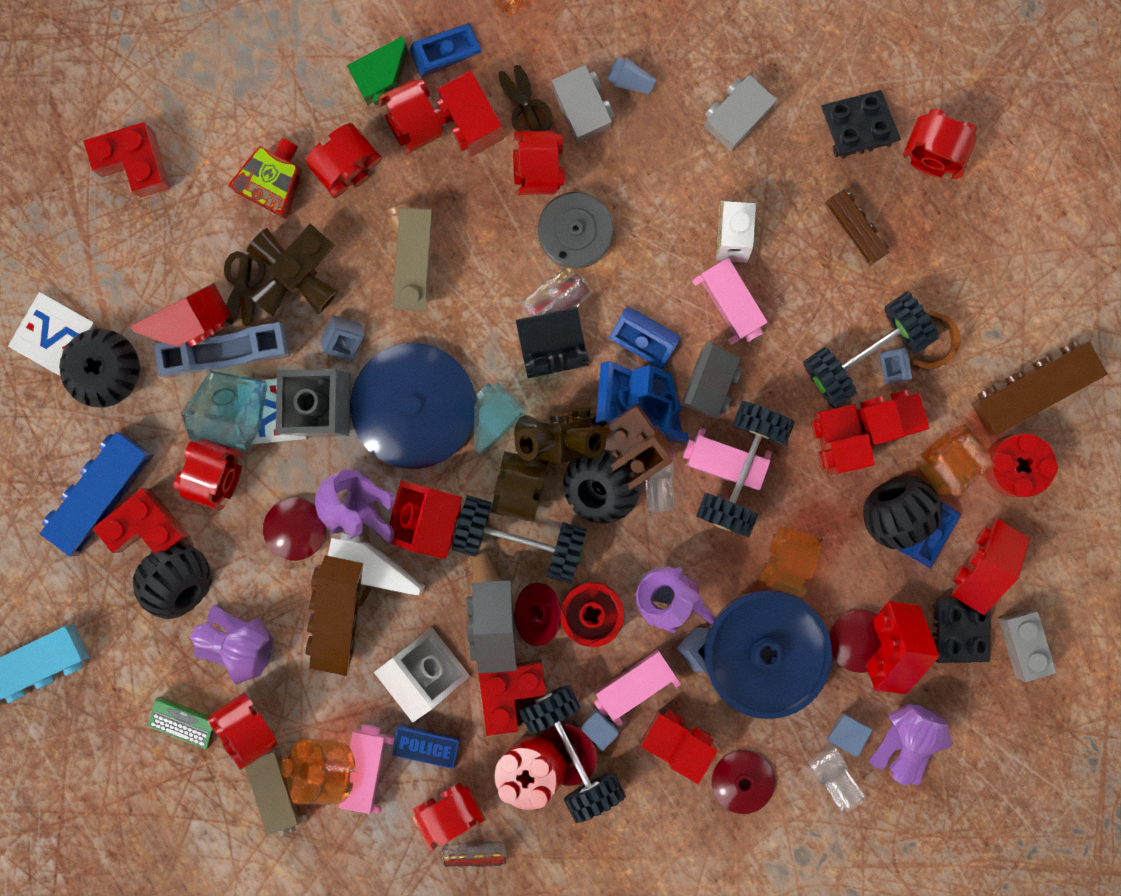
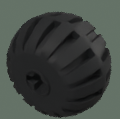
M97 328L87 330L74 337L63 350L59 364L60 377L67 392L78 402L96 408L113 406L127 398L135 388L140 373V363L133 345L121 334L108 329ZM95 361L102 363L99 367V374L92 372Z
M604 450L602 455L596 459L583 455L580 459L570 461L564 474L563 488L568 504H573L574 506L572 510L577 515L583 514V519L600 524L615 522L626 517L636 506L641 490V483L630 491L628 488V483L631 481L630 477L636 473L631 469L630 462L632 460H629L613 472H611L613 468L610 465L617 457L610 456L613 452L610 450Z
M904 475L882 483L867 496L863 506V518L867 531L876 542L890 549H905L906 547L909 548L919 542H923L936 531L942 518V506L938 493L927 481L917 476Z
M177 543L165 553L162 550L156 553L150 552L151 554L146 556L141 561V564L138 565L133 576L134 594L139 604L152 615L164 619L178 618L185 615L186 612H190L202 601V598L206 596L209 591L208 588L211 586V569L204 555L191 545Z

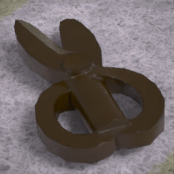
M520 65L514 66L517 86L504 71H500L499 80L503 91L513 103L518 105L512 112L511 117L514 130L524 131L518 121L519 115L523 113L530 131H548L552 125L551 110L545 102L539 99L531 100V84L523 68ZM534 107H539L544 111L546 119L543 125H541Z
M239 251L231 253L224 264V275L227 281L236 286L227 300L226 306L232 317L226 321L230 325L233 324L241 307L242 323L244 326H249L254 314V301L249 297L252 294L250 288L258 286L263 281L266 266L262 260L251 254L246 255ZM239 258L238 277L235 279L231 274V267L233 261ZM254 260L259 266L258 275L254 280L250 281L252 261Z

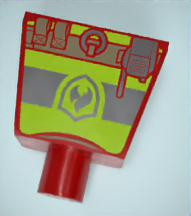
M281 138L274 153L259 146L231 180L228 187L235 193L286 219L302 176L301 169L291 163L298 146L284 138Z

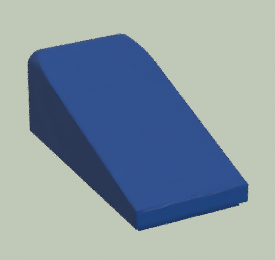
M470 23L415 41L410 47V54L421 78L482 52Z

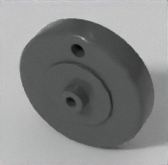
M568 192L551 200L542 211L538 222V238L544 253L554 263L570 269L585 268L598 262L607 253L613 238V222L608 209L600 200L586 193Z

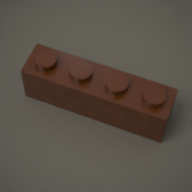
M1077 340L1072 341L1060 348L1061 355L1053 359L1047 355L1032 363L1034 367L1032 371L1023 374L1022 370L1005 378L1007 384L996 390L993 385L977 394L979 400L971 405L989 437L1001 434L1108 375L1090 341L1081 344Z
M325 555L321 568L315 567L311 586L316 587V591L313 590L309 610H314V614L311 613L307 632L312 633V636L308 638L305 652L306 655H310L309 669L347 676L354 654L364 563Z

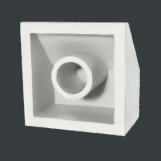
M432 627L374 672L412 722H415L432 710L470 677Z

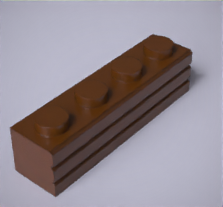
M842 189L829 198L825 204L871 266L890 253L887 250L889 246L884 239L880 240L876 233L878 231L872 223L869 224L867 222L863 209L861 207L857 208L853 201L855 199L849 191L846 192Z

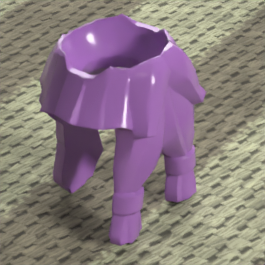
M346 468L322 481L316 493L315 506L318 518L329 528L331 534L346 531L350 538L357 537L359 534H362L363 521L381 535L388 543L391 542L395 537V531L393 527L387 525L380 518L378 510L373 502L377 501L387 509L393 508L395 499L391 492L377 488L370 481L369 476H363L361 472L347 470ZM347 489L345 501L341 504L337 494Z
M660 566L656 570L652 568L644 575L643 580L638 585L636 605L639 613L642 614L643 619L649 625L656 626L658 629H665L670 633L677 632L678 626L684 624L690 616L691 610L702 616L710 624L715 622V616L704 606L703 600L698 593L699 586L697 582L682 574L683 569L681 567L671 568L667 566L662 568ZM670 586L675 595L672 604L666 609L659 608L653 603L654 593L660 587Z
M213 605L207 616L209 622L195 626L194 631L191 633L190 639L195 646L194 656L198 659H206L225 666L230 679L236 685L259 677L263 669L268 665L270 656L274 651V639L267 630L262 618H257L247 623L224 612L220 607ZM211 623L219 624L221 627L225 628L228 633L224 631H219Z
M909 703L894 712L888 713L893 725L887 732L883 743L869 760V763L883 770L894 751L902 749L900 756L890 765L892 778L904 786L908 784L919 785L922 782V775L931 755L938 751L949 749L953 745L949 727L944 718L937 716L933 711L925 709L919 704L912 705Z

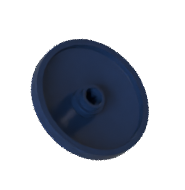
M400 344L375 355L360 371L351 393V420L362 444L378 459L400 468H427L444 462L453 456L468 439L476 417L475 391L466 371L448 353L426 344Z
M754 591L734 599L715 617V622L710 625L705 640L704 663L714 690L732 708L751 717L776 719L797 713L818 696L826 684L830 673L832 646L825 624L807 603L780 591Z

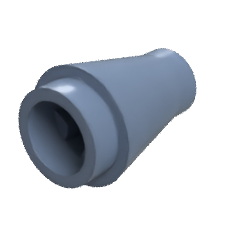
M617 57L611 67L607 80L612 82L614 87L649 95L656 78L649 75L627 57L625 59Z

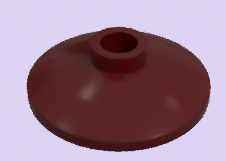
M536 582L527 585L520 592L514 610L515 625L519 635L527 644L544 646L550 643L556 636L561 624V605L555 591L545 583Z
M561 724L588 778H590L598 762V752L595 743L578 726ZM555 725L550 727L541 737L554 743V747L560 754H563L566 760L567 773L562 785L574 786L583 783L570 755L565 751V745Z
M747 750L734 751L725 755L715 766L711 780L712 790L717 801L727 810L738 814H749L763 808L772 797L775 787V778L769 763L759 754ZM741 779L750 780V786L747 789L739 788V781Z

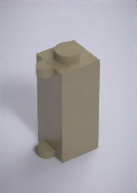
M285 746L273 749L245 768L267 835L277 833L278 837L296 831V825L309 819L307 813L300 814L281 755L287 753Z

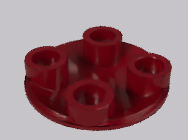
M288 498L276 503L268 511L263 523V536L268 548L275 555L285 560L299 561L312 556L319 550L326 537V525L318 518L316 506L313 503L302 498Z
M853 609L839 617L832 626L829 635L832 656L843 668L857 673L868 672L866 664L881 647L873 623V619L877 615L876 613L868 610Z

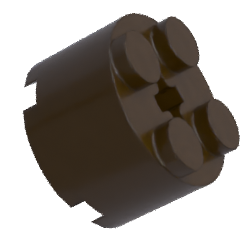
M504 451L500 475H498L491 513L534 522L548 461L538 458L526 461L517 453Z

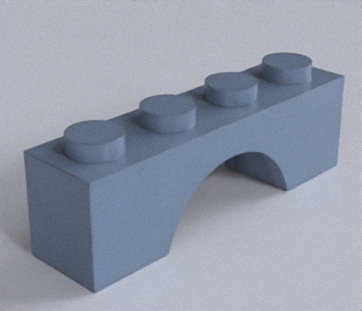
M280 322L249 327L232 334L208 337L192 347L189 346L188 342L178 347L167 343L153 344L158 375L164 378L291 357L286 326Z

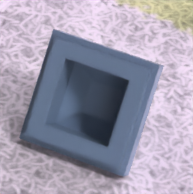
M907 348L880 353L885 384L912 379Z

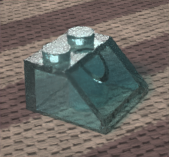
M210 371L181 412L189 439L198 442L204 438L235 450L246 452L261 428L267 382Z
M498 381L493 386L487 383L476 394L479 400L475 403L474 450L481 456L526 413L525 408Z

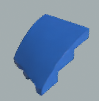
M611 361L601 363L596 413L597 424L605 426L638 403L652 424L659 426L667 441L681 443L689 441L688 432H683L678 413L682 409L676 396V387L672 374L651 365L630 370Z

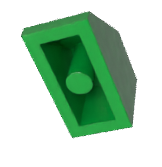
M403 36L347 65L367 105L372 103L379 105L378 97L397 87L408 51Z

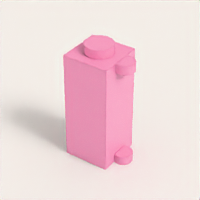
M729 258L692 280L695 286L700 283L704 285L734 336L728 339L730 345L743 338L750 342L764 333L761 327L765 326L768 322Z
M700 427L695 440H689L685 448L683 458L688 459L686 466L737 483L748 452L705 438L706 429ZM765 450L763 457L754 455L743 486L760 491L771 461V451Z
M657 649L596 690L595 694L598 699L594 701V704L604 717L610 715L615 724L620 727L623 725L620 719L622 715L671 682L676 688L681 683Z
M362 725L361 729L356 728L352 732L338 808L367 814L371 812L381 813L382 806L374 804L385 743L394 744L395 737L380 733L381 728L372 725Z

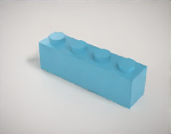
M74 624L62 627L0 657V701L6 699L9 704L26 696L24 690L33 685L38 690L55 682L52 676L62 671L67 676L83 668L81 662L90 657Z

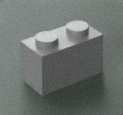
M584 65L551 80V88L577 144L611 129V119L615 117L609 101H602L598 90L602 88L594 71L589 73L587 66Z
M750 74L743 81L738 78L726 91L729 95L722 104L716 101L705 113L708 119L705 122L704 128L730 152L765 117L777 101Z
M1026 609L998 618L1016 679L1029 682L1056 673L1038 611Z

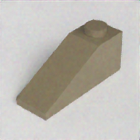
M400 207L394 277V309L426 311L429 303L432 209Z

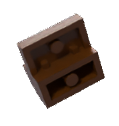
M638 403L602 427L606 434L605 450L613 451L610 456L617 457L610 465L613 468L611 472L632 460L630 462L631 469L636 473L630 477L631 481L627 484L629 491L673 462V452L665 435L658 425L654 426Z

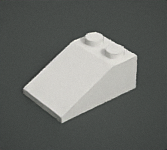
M347 532L341 533L340 537L331 538L328 556L364 563L361 584L418 596L424 593L425 585L371 543L363 542V535L350 538Z

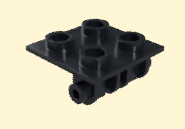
M882 90L821 105L835 143L833 145L835 157L841 156L844 159L848 155L856 154L857 151L860 154H864L865 149L871 152L875 148L891 147L892 143L901 140Z
M578 307L515 320L527 378L589 366Z
M936 598V604H933V608H935L934 620H938V623H933V627H937V632L932 633V636L937 637V639H934V643L940 656L936 662H989L990 610L983 615L958 599Z

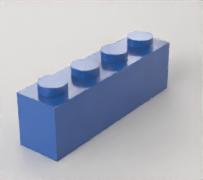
M115 432L114 435L109 434L102 441L99 447L102 450L95 460L90 459L84 465L80 472L82 475L81 479L76 485L72 484L66 489L61 497L63 503L57 511L52 510L42 522V525L45 527L39 534L69 557L78 556L95 534L92 528L111 513L154 456L125 433Z

